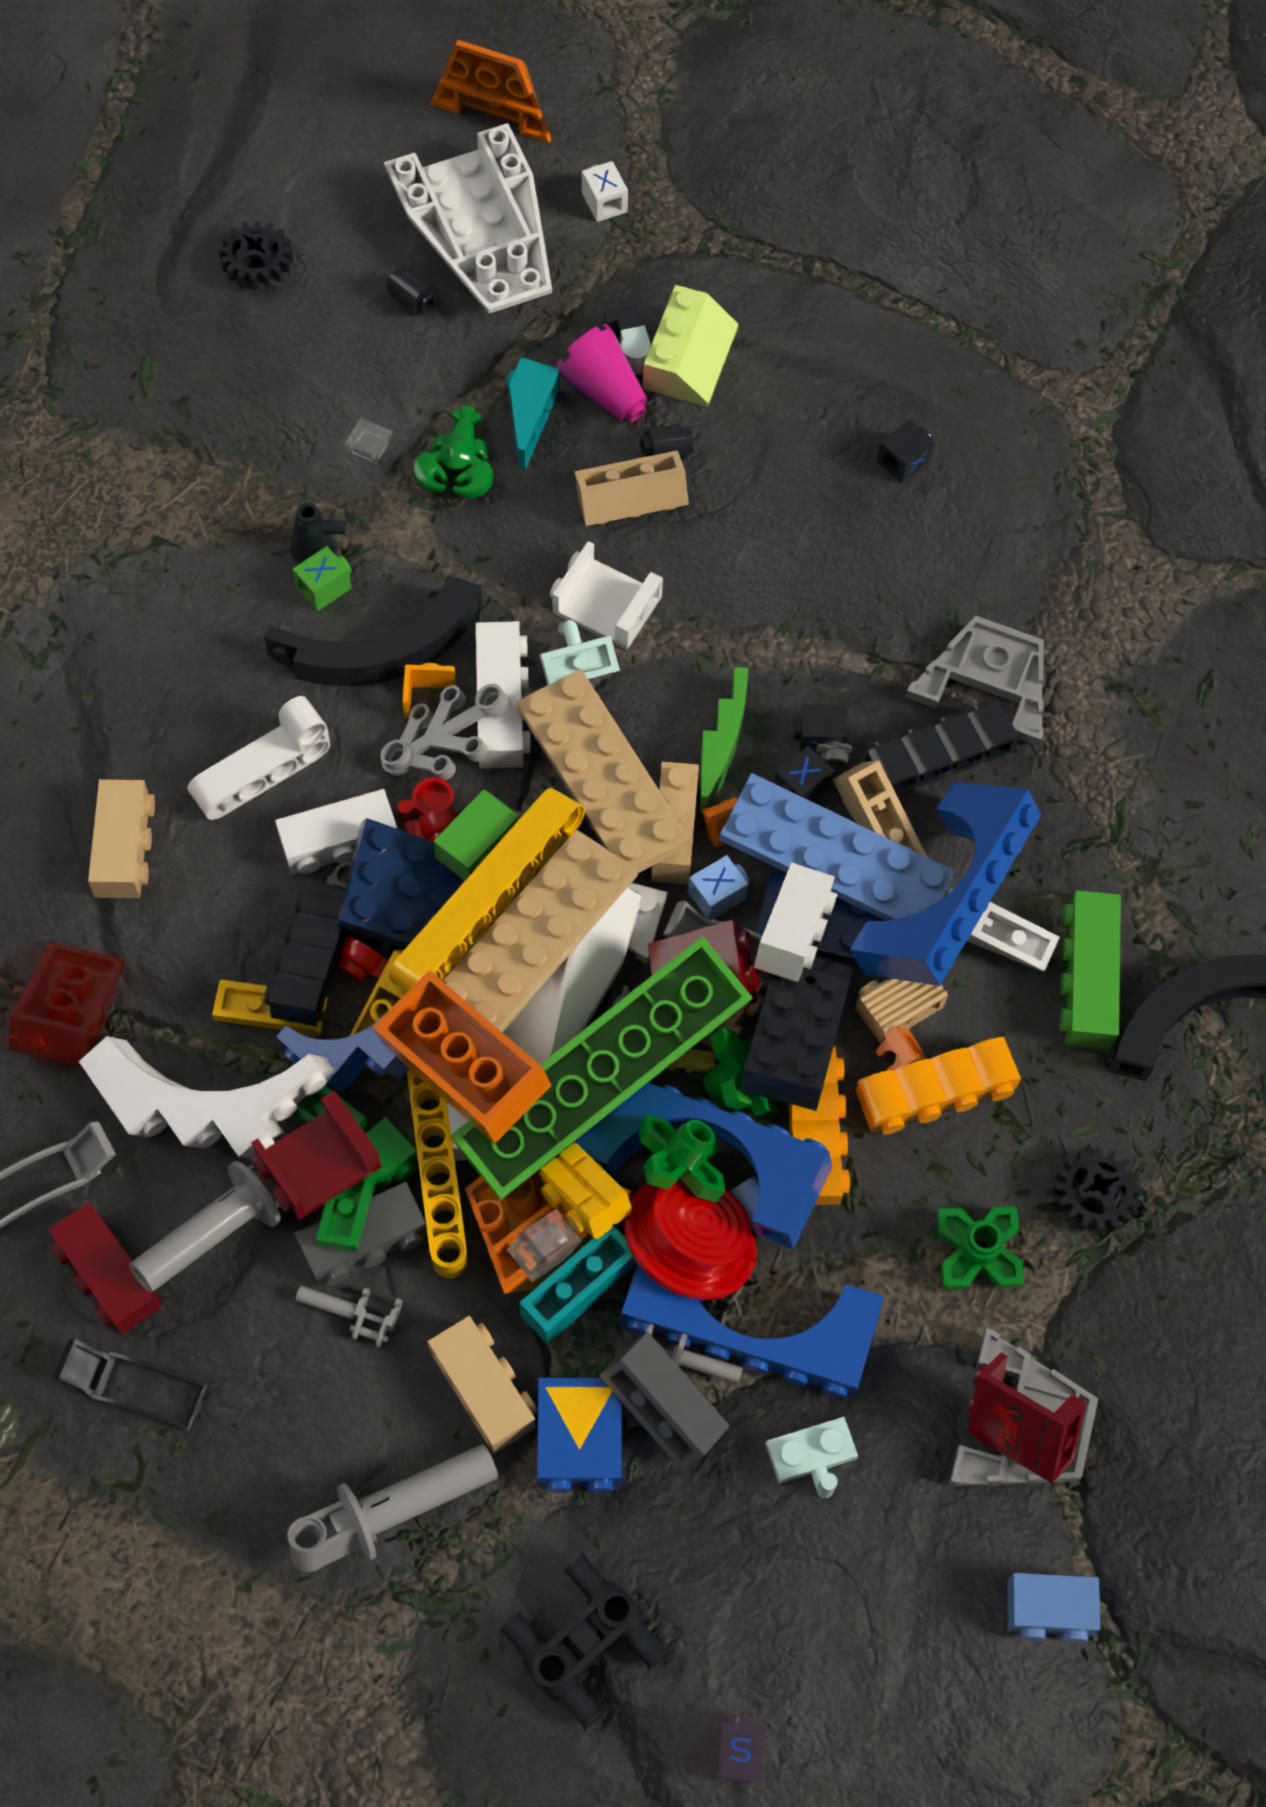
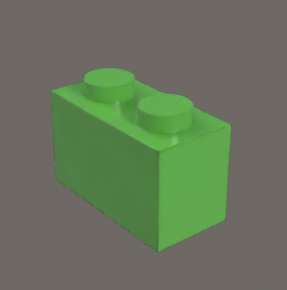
M483 789L434 840L435 858L465 881L518 822L519 815Z

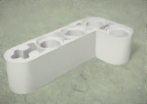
M305 696L295 697L281 707L278 715L281 726L201 772L190 781L187 790L208 819L214 820L228 814L315 762L328 751L330 740L327 725Z

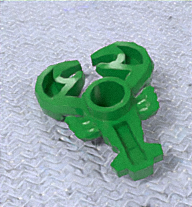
M463 405L460 410H454L452 413V419L457 423L452 428L450 434H439L430 448L432 453L423 452L415 459L413 476L416 484L424 491L434 493L445 492L446 485L434 480L436 478L440 479L443 483H447L446 473L439 465L440 463H443L445 467L452 471L465 470L456 478L455 483L457 485L468 484L453 486V492L456 495L477 498L485 495L492 486L494 474L489 463L486 461L488 458V444L485 440L475 439L473 425L482 423L481 413H475V409L472 406Z

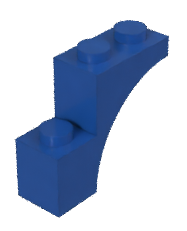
M377 1022L357 1034L334 1040L309 1038L297 1033L287 1025L276 1036L287 1046L283 1053L295 1064L308 1054L326 1057L335 1071L326 1078L325 1086L328 1088L331 1085L341 1093L345 1092L367 1065L382 1077L388 1072L398 1080L409 1070L402 1061L382 1044L372 1028Z

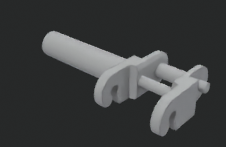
M300 1286L296 1295L297 1302L357 1320L356 1325H351L350 1331H353L352 1339L356 1340L361 1335L376 1340V1347L379 1348L383 1341L387 1342L388 1336H385L386 1331H393L403 1300L397 1298L394 1304L395 1308L391 1310L390 1316L382 1318L366 1312L365 1307L370 1295V1289L364 1288L363 1297L359 1299L358 1304L304 1286ZM365 1319L381 1323L380 1331L377 1332L362 1327Z
M649 1323L647 1332L652 1336L654 1325ZM682 1334L679 1345H676L673 1351L664 1349L677 1366L680 1365L739 1383L743 1367L684 1350L688 1336L686 1334Z

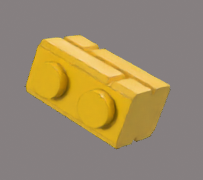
M577 1143L567 1147L559 1154L558 1158H553L539 1172L544 1184L540 1189L543 1196L554 1208L561 1205L567 1211L565 1216L578 1233L586 1230L594 1239H599L612 1229L613 1224H618L631 1213L632 1207L627 1192Z

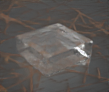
M361 418L345 442V449L348 452L377 463L393 438L392 430Z

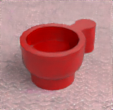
M440 778L424 779L414 788L412 799L402 800L398 804L399 818L403 822H408L414 817L423 816L431 812L452 810L454 804L453 788L448 782Z
M455 810L431 812L421 816L418 820L403 823V829L407 833L434 842L454 821L459 812Z
M347 936L340 948L341 959L336 966L348 975L363 982L367 974L379 980L388 960L365 944Z

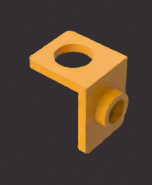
M435 663L405 665L403 688L404 717L409 718L411 711L412 688H446L450 685H456L455 667L439 666Z

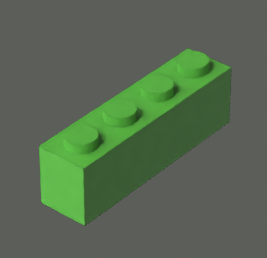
M1075 890L1070 904H1064L1062 925L1068 926V938L1063 939L1061 959L1062 961H1067V973L1062 974L1060 994L1061 996H1066V1008L1061 1009L1059 1028L1060 1031H1066L1065 1045L1112 1049L1119 1036L1120 894Z

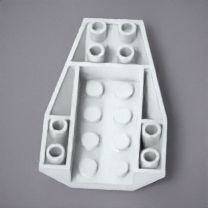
M508 123L478 132V150L429 166L422 167L416 153L384 162V167L408 219L488 313L552 293L533 173Z
M628 887L502 1032L538 1064L544 1062L586 1028L620 971L641 903V895Z

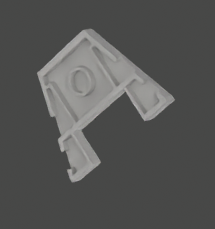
M975 616L947 645V649L937 660H933L928 665L921 677L911 683L908 687L906 698L937 708L948 679H953L1019 703L1020 705L1012 725L1020 740L1040 746L1043 738L1042 683L1044 640Z
M986 1328L977 1367H980L983 1363L989 1364L1002 1352L1008 1356L1005 1375L1018 1379L1015 1390L1048 1410L1055 1412L1072 1394L1087 1402L1074 1460L1054 1482L1079 1481L1083 1474L1098 1398L1053 1369L1051 1371L1031 1358L1030 1353L1019 1346L1018 1348L1014 1347L1002 1339L1001 1335L993 1329ZM961 1445L957 1448L949 1485L953 1486L1048 1483V1481L1002 1453L1001 1456H996Z

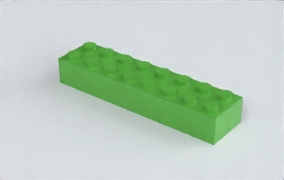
M702 936L540 1064L552 1086L495 1144L469 1121L450 1136V1139L498 1200L501 1201L746 1005L753 997Z

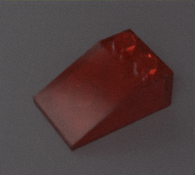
M50 941L9 1015V1050L82 1067L79 1061L98 1043L124 967V959Z

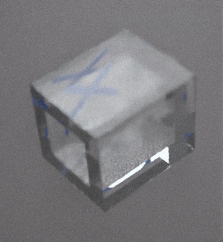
M556 1209L524 1229L507 1251L533 1282L565 1261L582 1240L576 1234L572 1225Z

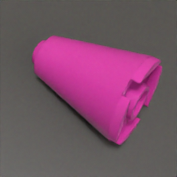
M603 324V331L595 327L577 339L567 349V352L570 354L569 358L565 363L560 358L556 368L560 369L561 377L619 421L629 420L634 422L646 411L644 405L647 402V398L613 330L607 324Z

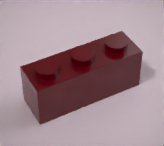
M90 1202L49 1229V1232L56 1241L49 1247L63 1266L68 1262L73 1265L77 1274L71 1277L84 1297L91 1293L100 1304L94 1308V1311L107 1329L115 1325L120 1334L123 1335L163 1307L155 1292L149 1293L137 1281L129 1267V1263L132 1260Z

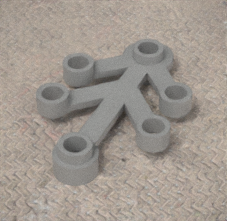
M497 684L483 686L476 694V705L449 721L448 719L452 711L461 708L466 700L465 695L456 685H450L441 692V701L435 714L426 704L415 705L409 713V721L400 740L390 741L383 747L380 755L382 767L388 774L393 776L402 775L410 769L432 772L437 778L445 781L450 779L456 771V766L446 755H439L434 758L421 755L430 748L464 753L472 762L482 760L486 756L488 749L478 736L463 738L453 735L485 716H502L508 709V697ZM428 727L425 735L416 740L420 729Z

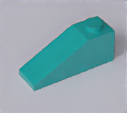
M521 357L516 369L509 371L505 388L509 390L510 409L519 469L526 470L560 391V369Z

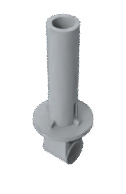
M234 1161L228 1165V1174L234 1187L129 1263L133 1275L141 1286L149 1293H152L253 1217L258 1220L260 1219L270 1227L280 1223L278 1211L280 1205L272 1193L276 1186L270 1177L263 1181L253 1164L246 1167L244 1164Z
M481 1444L360 1500H357L347 1484L343 1483L337 1486L339 1502L306 1517L299 1518L289 1527L287 1537L292 1563L301 1571L312 1572L357 1550H360L367 1561L376 1559L374 1542H377L376 1534L498 1479L497 1470L488 1449L484 1444ZM311 1540L318 1542L316 1545L310 1548L300 1547V1545L305 1541Z

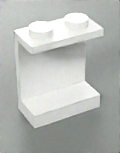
M588 541L581 552L576 551L571 557L568 564V572L564 578L559 577L551 588L550 597H552L553 613L566 620H573L578 626L600 637L611 635L612 643L628 650L662 597L663 578L650 572L645 581L641 583L594 560V544Z

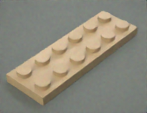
M582 669L516 701L520 714L576 802L584 806V816L604 848L634 866L638 874L691 846L690 837Z
M576 829L443 982L503 1032L638 876L636 868Z

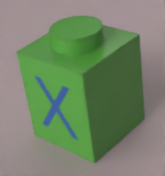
M328 546L292 569L296 589L317 612L352 589L350 581L352 570L349 563L342 555L336 556Z

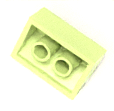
M675 285L644 362L643 389L708 407L737 332L738 323L709 294Z

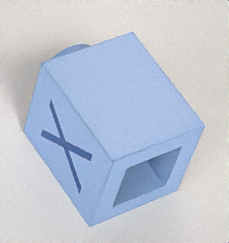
M726 855L689 877L688 894L704 916L708 919H714L746 900L749 878L745 870L739 864L734 865Z

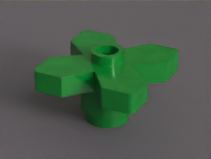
M726 1028L711 1033L710 1038L713 1052L720 1063L713 1065L710 1071L704 1075V1085L709 1096L714 1101H724L727 1107L736 1110L750 1106L754 1115L765 1119L778 1114L777 1100L739 1090L753 1038L741 1042L735 1031Z
M646 1115L638 1125L640 1142L654 1153L644 1165L647 1183L669 1190L681 1179L696 1197L717 1202L725 1192L723 1175L708 1163L718 1152L716 1137L712 1129L702 1121L690 1120L688 1123L680 1125L676 1131L666 1119Z
M993 1207L984 1220L976 1222L962 1208L938 1210L936 1215L937 1237L957 1250L940 1267L943 1290H967L980 1270L998 1289H1018L1022 1287L1025 1281L1023 1261L1004 1248V1245L1019 1231L1016 1207Z

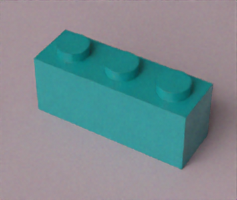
M613 1225L612 1229L599 1239L593 1238L519 1302L520 1316L547 1345L637 1266V1262L628 1248L625 1237Z

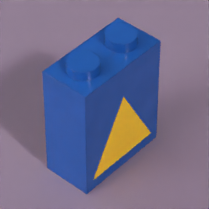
M538 1378V1486H546V1491L550 1493H567L571 1491V1486H588V1492L609 1493L613 1491V1486H621V1400L602 1378Z

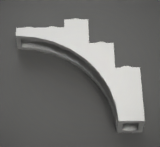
M106 1036L79 1061L128 1134L151 1137L160 1133L168 1123L184 1146L197 1148L211 1146L223 1134L238 1157L250 1159L256 1157L251 1142L258 1138L264 1148L267 1149L281 1139L286 1133L277 1121H282L291 1116L297 1110L296 1104L306 1095L314 1094L323 1088L327 1082L326 1078L335 1071L326 1057L308 1054L285 1072L259 1084L231 1091H197L166 1078L146 1063L127 1040Z

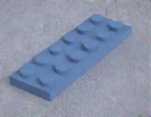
M751 773L718 839L786 873L792 862L835 876L831 892L837 893L838 898L885 921L913 915L941 900L955 873V870L753 773Z

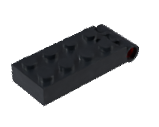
M815 955L811 969L803 968L798 982L771 974L739 1088L740 1091L817 1111L854 964Z

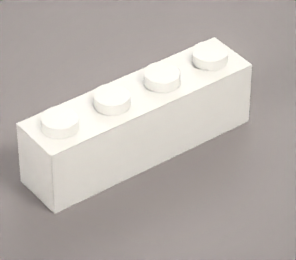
M519 621L476 623L477 692L487 684H497L508 697V709L502 716H485L478 720V737L485 743L488 749L486 756L479 761V768L523 767V753H530V731H522V721L525 720L516 704V701L522 699L521 689H528V667H521L520 657H528L527 635H520Z

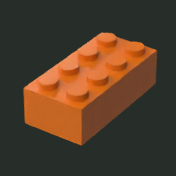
M430 970L372 1027L382 1044L494 1144L552 1086L540 1064Z

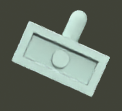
M567 620L558 626V632L561 636H565L568 647L539 654L547 685L579 669H582L588 679L620 671L611 635L582 643L577 624L573 620Z
M845 1417L768 1440L765 1444L778 1484L811 1474L817 1493L822 1498L831 1497L838 1482L836 1476L828 1473L827 1469L856 1460L858 1457Z

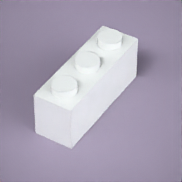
M381 789L275 820L291 875L296 873L308 874L318 870L320 866L352 860L360 825L365 818L397 829L385 790Z
M791 862L761 938L754 968L796 982L799 981L803 968L811 969L818 947L812 946L814 940L821 942L828 920L822 919L823 914L831 915L837 898V893L831 892L835 876Z

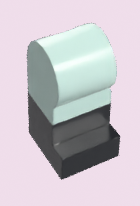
M638 304L606 310L604 324H607L613 330L634 374H642L644 362L651 344Z

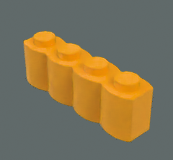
M997 1037L982 1041L968 1048L943 1053L932 1059L916 1061L895 1070L884 1071L865 1077L857 1082L855 1091L871 1133L882 1131L884 1135H888L905 1127L904 1123L908 1121L919 1120L920 1123L934 1121L942 1115L941 1112L944 1110L955 1109L956 1112L970 1110L978 1105V1100L992 1098L993 1101L1006 1099L1014 1094V1089L1017 1088L1021 1077L1005 1038Z
M833 1046L817 1111L788 1103L790 1136L803 1141L806 1138L814 1139L822 1143L830 1153L832 1169L815 1205H840L843 1193H849L850 1189L849 1170L842 1169L841 1156H846L848 1153L847 1132H840L839 1118H845L846 1098L845 1095L838 1094L837 1081L844 1080L843 1058H837L836 1046Z

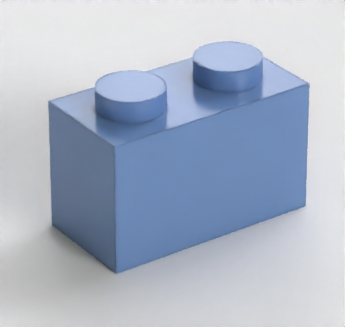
M1013 1573L1007 1580L1008 1632H1019L1020 1639L1045 1640V1634L1062 1635V1641L1088 1642V1636H1093L1100 1631L1099 1577Z

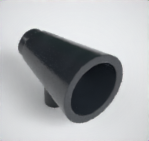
M304 503L300 505L295 516L290 543L292 558L298 564H301L326 546L336 555L338 545L333 534L346 535V520L324 519L314 504Z

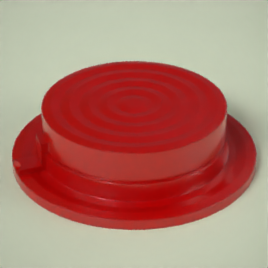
M679 1179L669 1190L647 1183L633 1195L630 1200L631 1213L624 1218V1235L633 1258L651 1279L673 1293L698 1300L724 1298L738 1291L746 1283L754 1270L758 1251L748 1213L740 1200L725 1187L723 1195L717 1202L696 1197L687 1185Z

